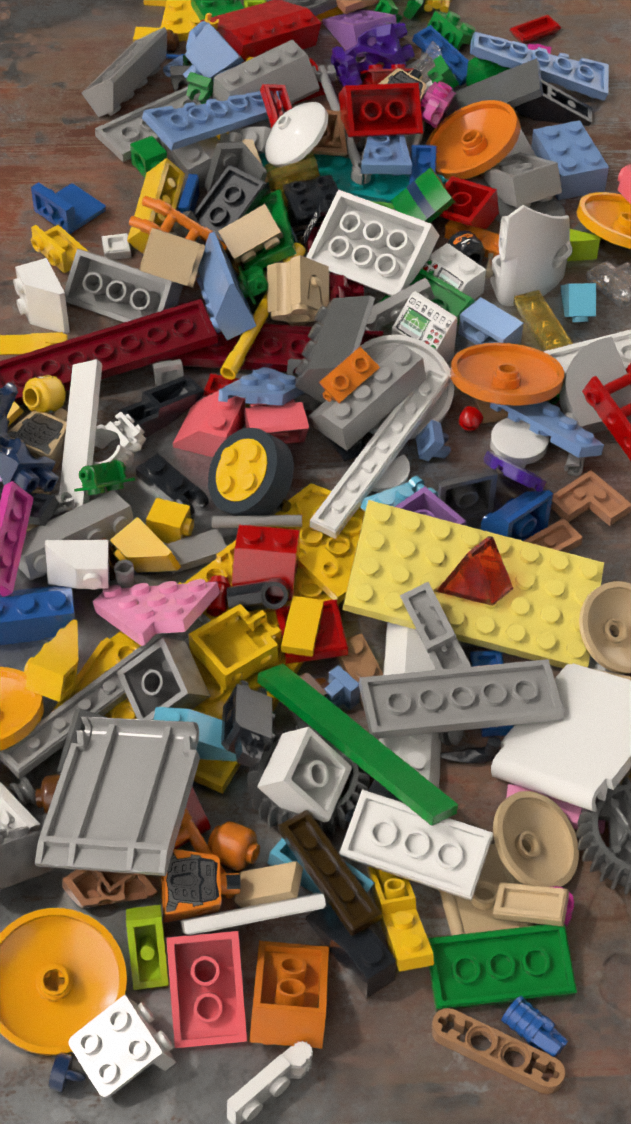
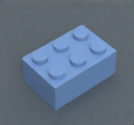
M581 121L533 129L531 148L536 157L558 163L562 193L555 195L557 200L605 191L609 167Z

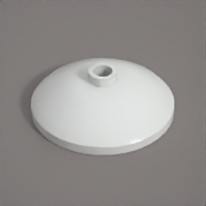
M307 102L285 112L275 122L268 136L265 151L267 160L274 167L284 168L297 163L308 155L318 144L328 124L327 110L320 103Z

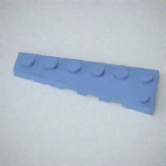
M474 32L472 36L470 54L479 59L497 63L502 67L514 68L537 58L540 64L541 79L545 82L554 83L570 91H577L590 98H597L605 101L608 95L609 65L606 63L585 58L576 61L569 59V55L565 53H559L558 56L547 53V49L538 47V49L531 50L523 43L508 41Z

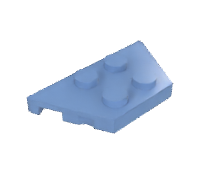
M263 367L219 389L218 401L228 402V399L237 396L245 398V403L282 406L304 392L295 387L297 381L295 376Z

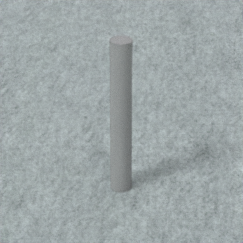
M302 515L212 516V528H238L239 524L262 527H302Z

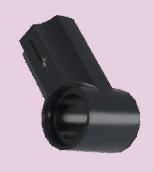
M271 578L268 581L227 587L229 609L241 604L248 612L268 608L279 609L286 604L290 596L289 584L281 578ZM271 586H278L282 589L284 596L281 600L274 601L269 598L267 589Z

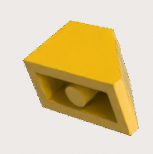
M139 517L110 539L116 548V551L113 553L118 561L128 560L132 562L137 573L178 571L181 568L171 550Z

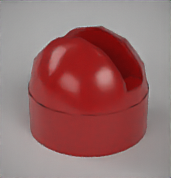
M466 406L459 415V425L466 431H474L484 420L482 413L472 406Z

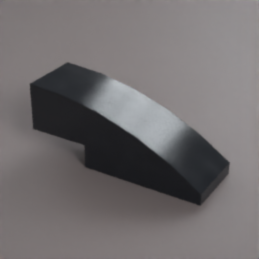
M185 375L142 392L140 402L118 410V413L129 414L135 421L133 425L136 426L138 424L145 432L142 435L147 438L188 410L204 395V389L191 377Z

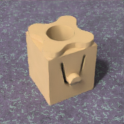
M151 228L139 270L193 287L205 245Z
M301 255L293 257L285 263H274L267 266L268 313L271 314V319L286 321L290 326H305L306 323L315 321L314 318L321 306L327 307L329 304V266Z

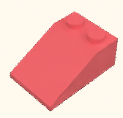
M228 931L167 937L175 1048L247 1042L239 932Z

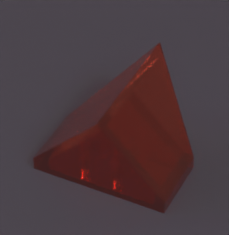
M488 536L470 550L436 592L493 606L514 588L494 538Z

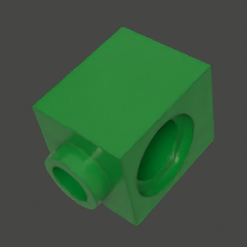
M152 135L130 144L132 165L144 178L148 171L167 158V151Z

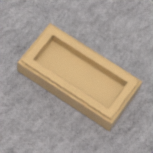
M295 861L241 872L240 894H236L235 903L243 908L297 898L303 866Z
M499 882L493 915L495 919L564 926L569 892L568 889Z

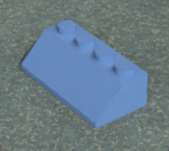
M214 231L209 234L206 241L204 253L198 267L200 277L196 278L202 290L201 294L206 302L205 306L211 316L210 320L217 333L222 331L226 340H229L257 325L247 299L241 292L237 273Z

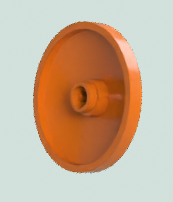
M485 100L467 105L445 118L434 129L426 142V145L437 146L435 173L444 176L447 180L451 176L468 179L486 172L502 161L513 149L520 135V120L514 109L502 101Z
M511 343L478 344L459 351L451 362L450 375L454 385L465 394L490 403L513 406L537 404L552 399L560 393L563 387L564 369L562 365L549 354L524 345Z

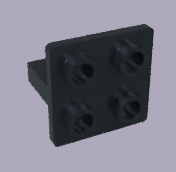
M332 175L283 184V191L288 200V216L291 227L307 225L319 202L320 217L317 222L324 221L325 215H327L339 190Z

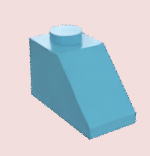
M596 283L561 285L565 317H572V322H588V317L596 316Z

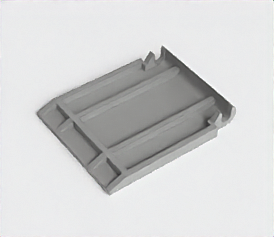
M82 716L81 719L85 725V731L77 730V743H71L38 839L35 865L39 867L166 876L200 760L196 750L199 740L198 724L196 722Z

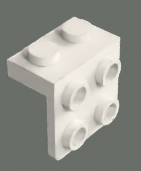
M126 995L80 1029L69 1040V1046L99 1094L105 1098L111 1097L151 1064H155L166 1071L176 1063L170 1053L174 1047L163 1031L160 1030L157 1033L151 1022L155 1018L149 1008L143 1002L138 1005Z

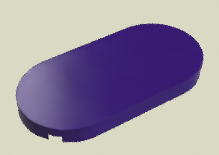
M488 450L483 458V462L494 470L498 468L505 476L529 488L533 487L538 492L543 491L547 483L538 475Z

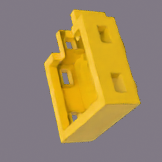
M241 604L188 634L189 649L226 691L241 680L247 679L278 660V647L281 646V630L278 626L273 628L266 621V613L262 610L250 617L249 612Z

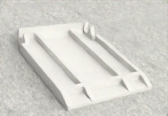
M574 663L567 664L555 678L565 712L563 719L515 725L501 741V750L493 759L491 774L493 777L597 812L596 796L599 800L605 801L607 789L614 790L631 768V680Z

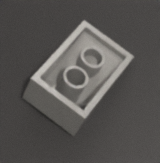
M521 152L505 157L497 165L480 174L491 188L497 189V195L504 203L515 206L516 209L522 205L530 207L531 203L535 201L545 202L552 200L554 195L562 193L558 163Z

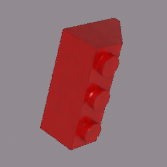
M419 83L346 85L339 92L341 120L348 137L423 134Z

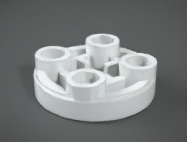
M505 418L494 426L491 434L490 448L495 454L525 468L526 464L534 463L546 454L549 436L535 434L529 430L530 424L522 420L516 423L509 418Z

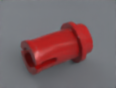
M222 575L212 576L210 581H208L217 582L220 592L207 607V613L214 617L227 612V587H230L231 584L228 578Z

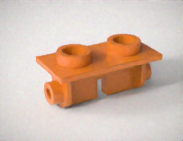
M360 346L319 382L325 389L323 397L328 402L334 400L341 403L374 374L380 366Z

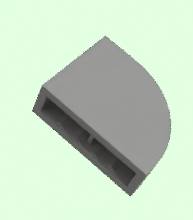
M612 336L594 341L576 354L564 374L563 387L559 393L560 405L564 415L576 420L580 427L592 434L608 430V428L594 408L587 403L582 390L594 376H597L601 383L605 385L627 374ZM631 385L611 394L619 408L631 403ZM629 416L627 419L631 424V416Z

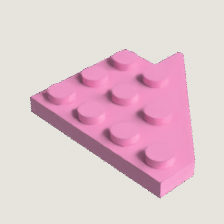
M203 579L193 580L187 584H177L175 581H168L159 586H149L147 583H140L130 588L112 585L109 588L103 589V592L93 601L98 615L142 646L146 645L155 634L186 632L220 592L217 582H205Z

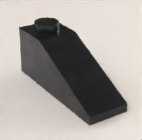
M542 80L543 96L514 107L521 115L536 121L555 123L581 121L584 126H589L592 123V107Z
M326 903L324 909L315 910L306 916L308 923L324 944L329 947L330 952L366 999L395 980L397 960L371 929L366 928L351 936L329 903Z

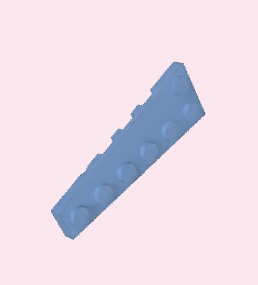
M258 91L246 93L245 95L229 96L226 101L209 99L206 101V104L195 105L194 102L185 103L183 108L174 109L172 106L144 110L142 119L172 151L268 119L261 93Z

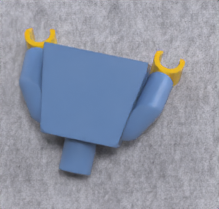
M207 13L205 20L189 32L185 56L192 65L183 73L186 79L189 73L193 72L211 78L214 82L215 76L242 64L244 61L217 31L219 19L215 22H210L211 13Z

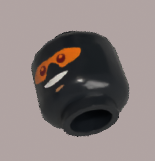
M463 230L457 232L448 241V244L477 264L482 262L485 248L483 243L471 231Z

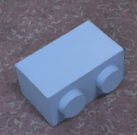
M480 297L460 314L458 334L476 345L484 343H511L519 345L522 339L524 323Z

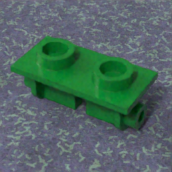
M240 265L238 266L240 275L237 276L241 292L245 298L250 297L253 304H256L255 296L264 292L268 287L264 269L260 266H253L243 271Z
M120 460L83 466L79 471L82 487L76 488L74 491L87 490L89 496L105 493V487L107 491L124 489V483L134 481L135 477L126 479V466Z

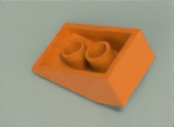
M259 940L250 1042L265 1045L294 1046V1043L296 1044L298 1041H307L310 1047L322 1049L327 1004L328 946Z

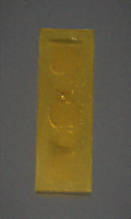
M539 290L514 296L513 304L543 352L573 344Z

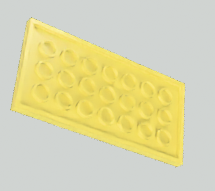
M368 500L342 610L416 629L400 595L429 582L458 641L533 661L549 659L550 665L560 668L573 663L588 668L590 653L586 649L580 633V611L586 597L594 589L601 586L604 562Z

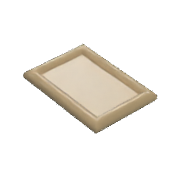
M495 843L490 844L472 901L439 890L451 935L534 926L533 923L495 919L493 915L499 882L521 884L503 864Z

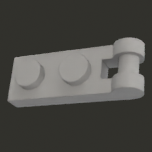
M424 278L372 306L365 330L381 331L382 326L391 321H396L414 291L429 300L434 299L428 280Z

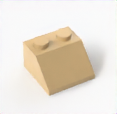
M265 204L218 231L236 263L242 261L243 264L253 260L257 256L256 252L263 248L266 250L274 248L280 243L279 239L283 238L281 231Z

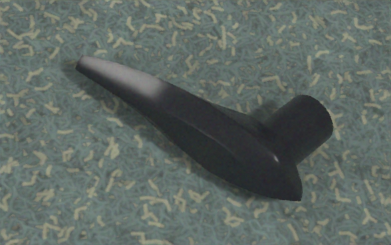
M490 736L484 747L466 748L455 752H440V757L462 763H486L492 761L499 753L501 740L497 736Z

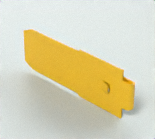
M63 332L0 335V355L25 354L68 340V335L63 334Z

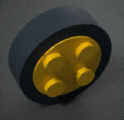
M245 428L230 435L216 451L209 468L208 489L214 504L219 509L234 516L271 514L283 502L292 483L294 463L290 449L282 440L258 428Z

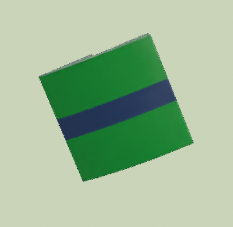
M430 167L395 196L391 203L396 211L431 223L454 204L455 200Z

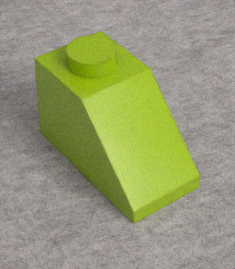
M161 905L126 909V927L133 990L169 986Z

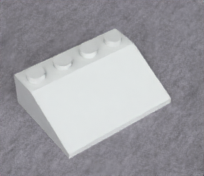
M338 190L306 258L329 266L330 273L345 275L348 280L392 296L410 285L428 261L439 238V234L434 226L428 222Z

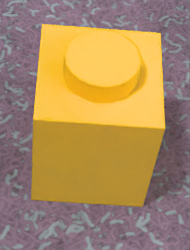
M156 498L146 518V526L162 542L169 544L190 536L194 528V519H191L190 506Z

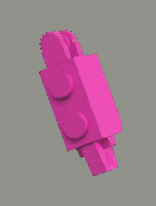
M434 82L426 91L421 101L422 120L434 128H437L443 120L456 94L451 86L444 82Z

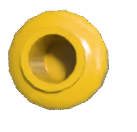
M55 376L35 377L25 384L23 401L32 412L34 410L42 413L55 412L63 406L66 392L61 381Z

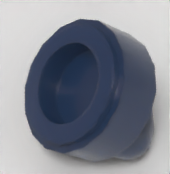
M62 1052L57 1054L48 1084L51 1090L63 1092L68 1080L76 1082L85 1081L86 1076L84 1073L71 1070L73 1055Z

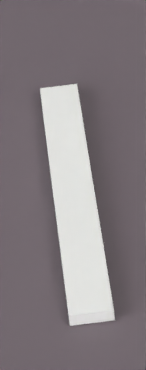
M425 366L426 380L392 410L310 519L311 528L332 538H337L362 504L363 499L368 496L451 383V375L430 366Z

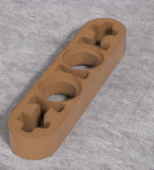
M446 1008L434 1015L431 1031L433 1038L440 1045L546 1095L554 1094L562 1087L565 1068L557 1058L457 1010ZM448 1021L454 1023V1028L450 1029L448 1033L442 1031V1025H446ZM464 1028H467L469 1030L466 1033L465 1042L460 1041L461 1034L463 1035ZM477 1035L485 1036L490 1040L491 1046L485 1051L476 1050L471 1044V1039ZM510 1051L519 1052L524 1058V1063L519 1067H512L506 1063L504 1055ZM534 1060L536 1061L530 1075L526 1072L529 1069L530 1061ZM547 1069H551L554 1071L553 1077L548 1082L542 1079L543 1073Z

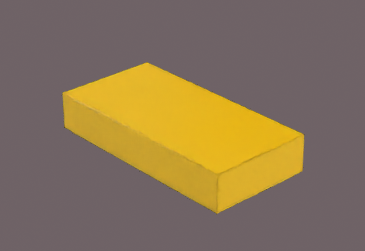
M298 596L292 597L281 644V652L313 657L324 600Z

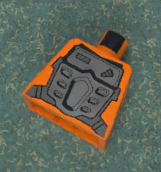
M174 849L166 876H161L163 923L218 912L222 902L221 895L240 894V873H220V858L217 855Z

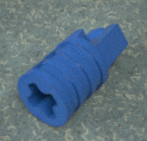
M519 996L507 1009L501 1021L517 1032L532 1047L536 1049L541 1048L551 1056L556 1057L564 1049L568 1040L554 1028L556 1024L546 1015L541 1014L542 1012L535 1009L531 1003L525 1001L524 997Z

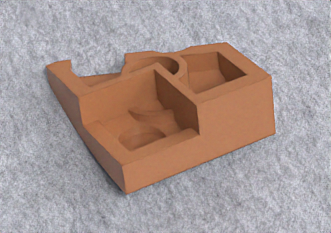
M76 869L62 879V888L82 909L152 898L158 893L145 874Z

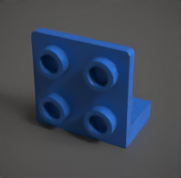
M39 182L31 187L34 211L55 226H61L68 234L73 233L106 211V206L73 183L57 193Z

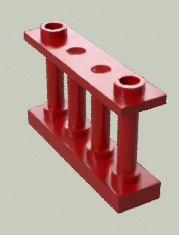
M630 363L626 368L627 374L605 385L601 383L597 376L592 377L582 390V393L587 403L594 408L631 461V424L627 417L631 416V403L619 408L611 397V394L631 385Z

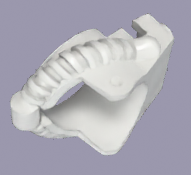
M120 412L115 416L118 421H110L106 426L102 424L96 426L94 446L103 449L112 440L117 438L120 439V445H117L116 451L110 458L103 462L93 461V465L120 460L125 464L127 471L132 466L135 454L141 450L142 444L146 440L142 435L145 432L138 424L136 426L133 425L135 421L129 414L124 415Z

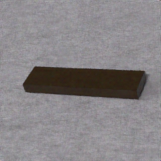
M308 810L278 825V832L317 888L324 894V898L351 936L382 920V913Z

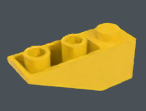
M73 619L64 628H60L56 636L49 643L46 642L35 657L29 658L24 669V674L27 675L25 689L61 702L75 687L79 661L77 620Z

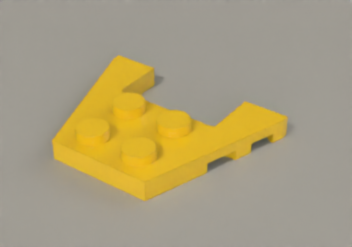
M143 0L144 5L164 6V15L160 28L136 26L133 42L163 27L166 30L170 29L173 33H177L179 42L187 41L190 30L200 23V19L191 6V0Z

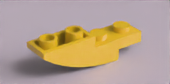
M367 866L369 879L375 882L372 892L375 904L382 913L380 923L389 952L397 960L399 972L434 965V954L417 912L416 897L409 880Z

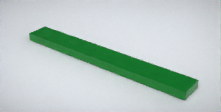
M282 663L258 673L257 683L429 825L433 826L457 814L458 804L286 665Z

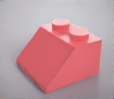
M219 391L194 403L173 442V448L214 457L220 445L230 435L243 428L245 423V398L234 396L228 399V402L218 401Z
M292 399L282 406L250 404L249 408H245V428L261 429L282 440L285 444L305 442L309 425L302 402L295 403V400Z

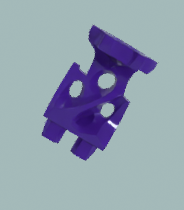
M384 21L358 36V43L346 51L343 50V47L339 46L332 48L331 65H334L336 78L343 88L346 85L361 84L360 72L368 70L369 65L383 62V69H391V65L405 64L406 66L405 62L415 57L410 44L400 47L398 39L407 36L408 32L405 24L401 22L393 24ZM375 37L376 43L373 46H369L367 40ZM358 53L365 54V58L362 61L357 62L356 55Z

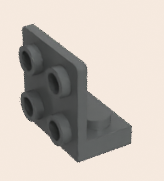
M243 142L216 143L204 187L209 192L229 164L262 181L266 180L267 171Z

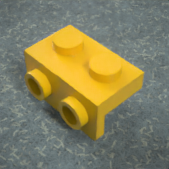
M37 225L31 227V243L33 248L37 252H41L52 266H57L63 273L71 270L77 249L88 251L59 225L45 232Z

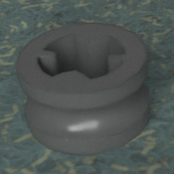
M26 777L21 778L19 784L13 782L9 785L12 795L26 809L30 803L36 805L35 791Z

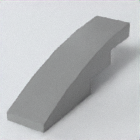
M429 582L400 595L435 669L471 667Z

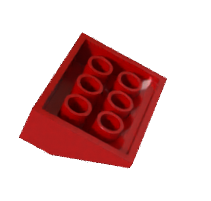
M282 0L261 3L211 17L210 22H215L219 19L217 31L244 60L242 63L246 62L249 57L255 58L290 40H293L301 49L316 46L321 26L320 20L308 8Z

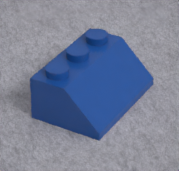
M55 585L15 590L12 594L5 597L0 595V645L53 639L60 628H64L73 619L76 620L73 588Z

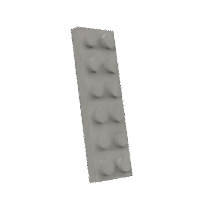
M549 659L360 677L359 689L369 733L376 739L562 720L565 713Z

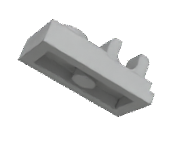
M266 126L238 128L229 131V134H221L220 143L242 142L244 139H253L258 154H266V142L271 129Z

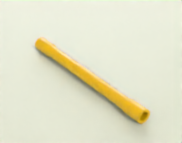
M294 243L296 254L283 259V263L290 261L293 257L304 256L306 252L304 246ZM267 291L253 314L257 326L242 333L233 351L229 353L220 369L221 375L226 379L232 380L236 377L245 361V356L270 314L268 313Z

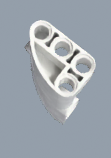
M522 205L509 216H502L498 244L499 255L495 256L492 260L494 274L490 278L499 303L505 306H516L534 301L550 292L563 279L567 258L572 253L568 215L551 216Z

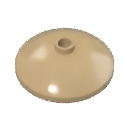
M622 581L608 582L594 589L586 597L580 611V633L586 649L601 666L615 673L631 674V583Z
M533 791L517 792L507 797L499 805L494 817L493 835L497 852L508 871L524 885L562 887L567 884L576 872L579 850L575 831L563 810L548 797Z

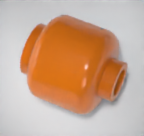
M227 821L221 826L217 825L208 840V847L213 855L219 856L220 864L236 871L243 870L249 863L254 864L260 854L261 847L257 844L255 831L232 821Z

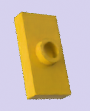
M323 545L298 559V567L333 600L337 599V604L345 599L351 572Z

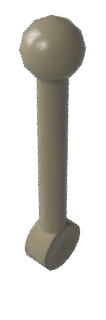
M488 253L485 278H491L494 274L492 270L494 253Z

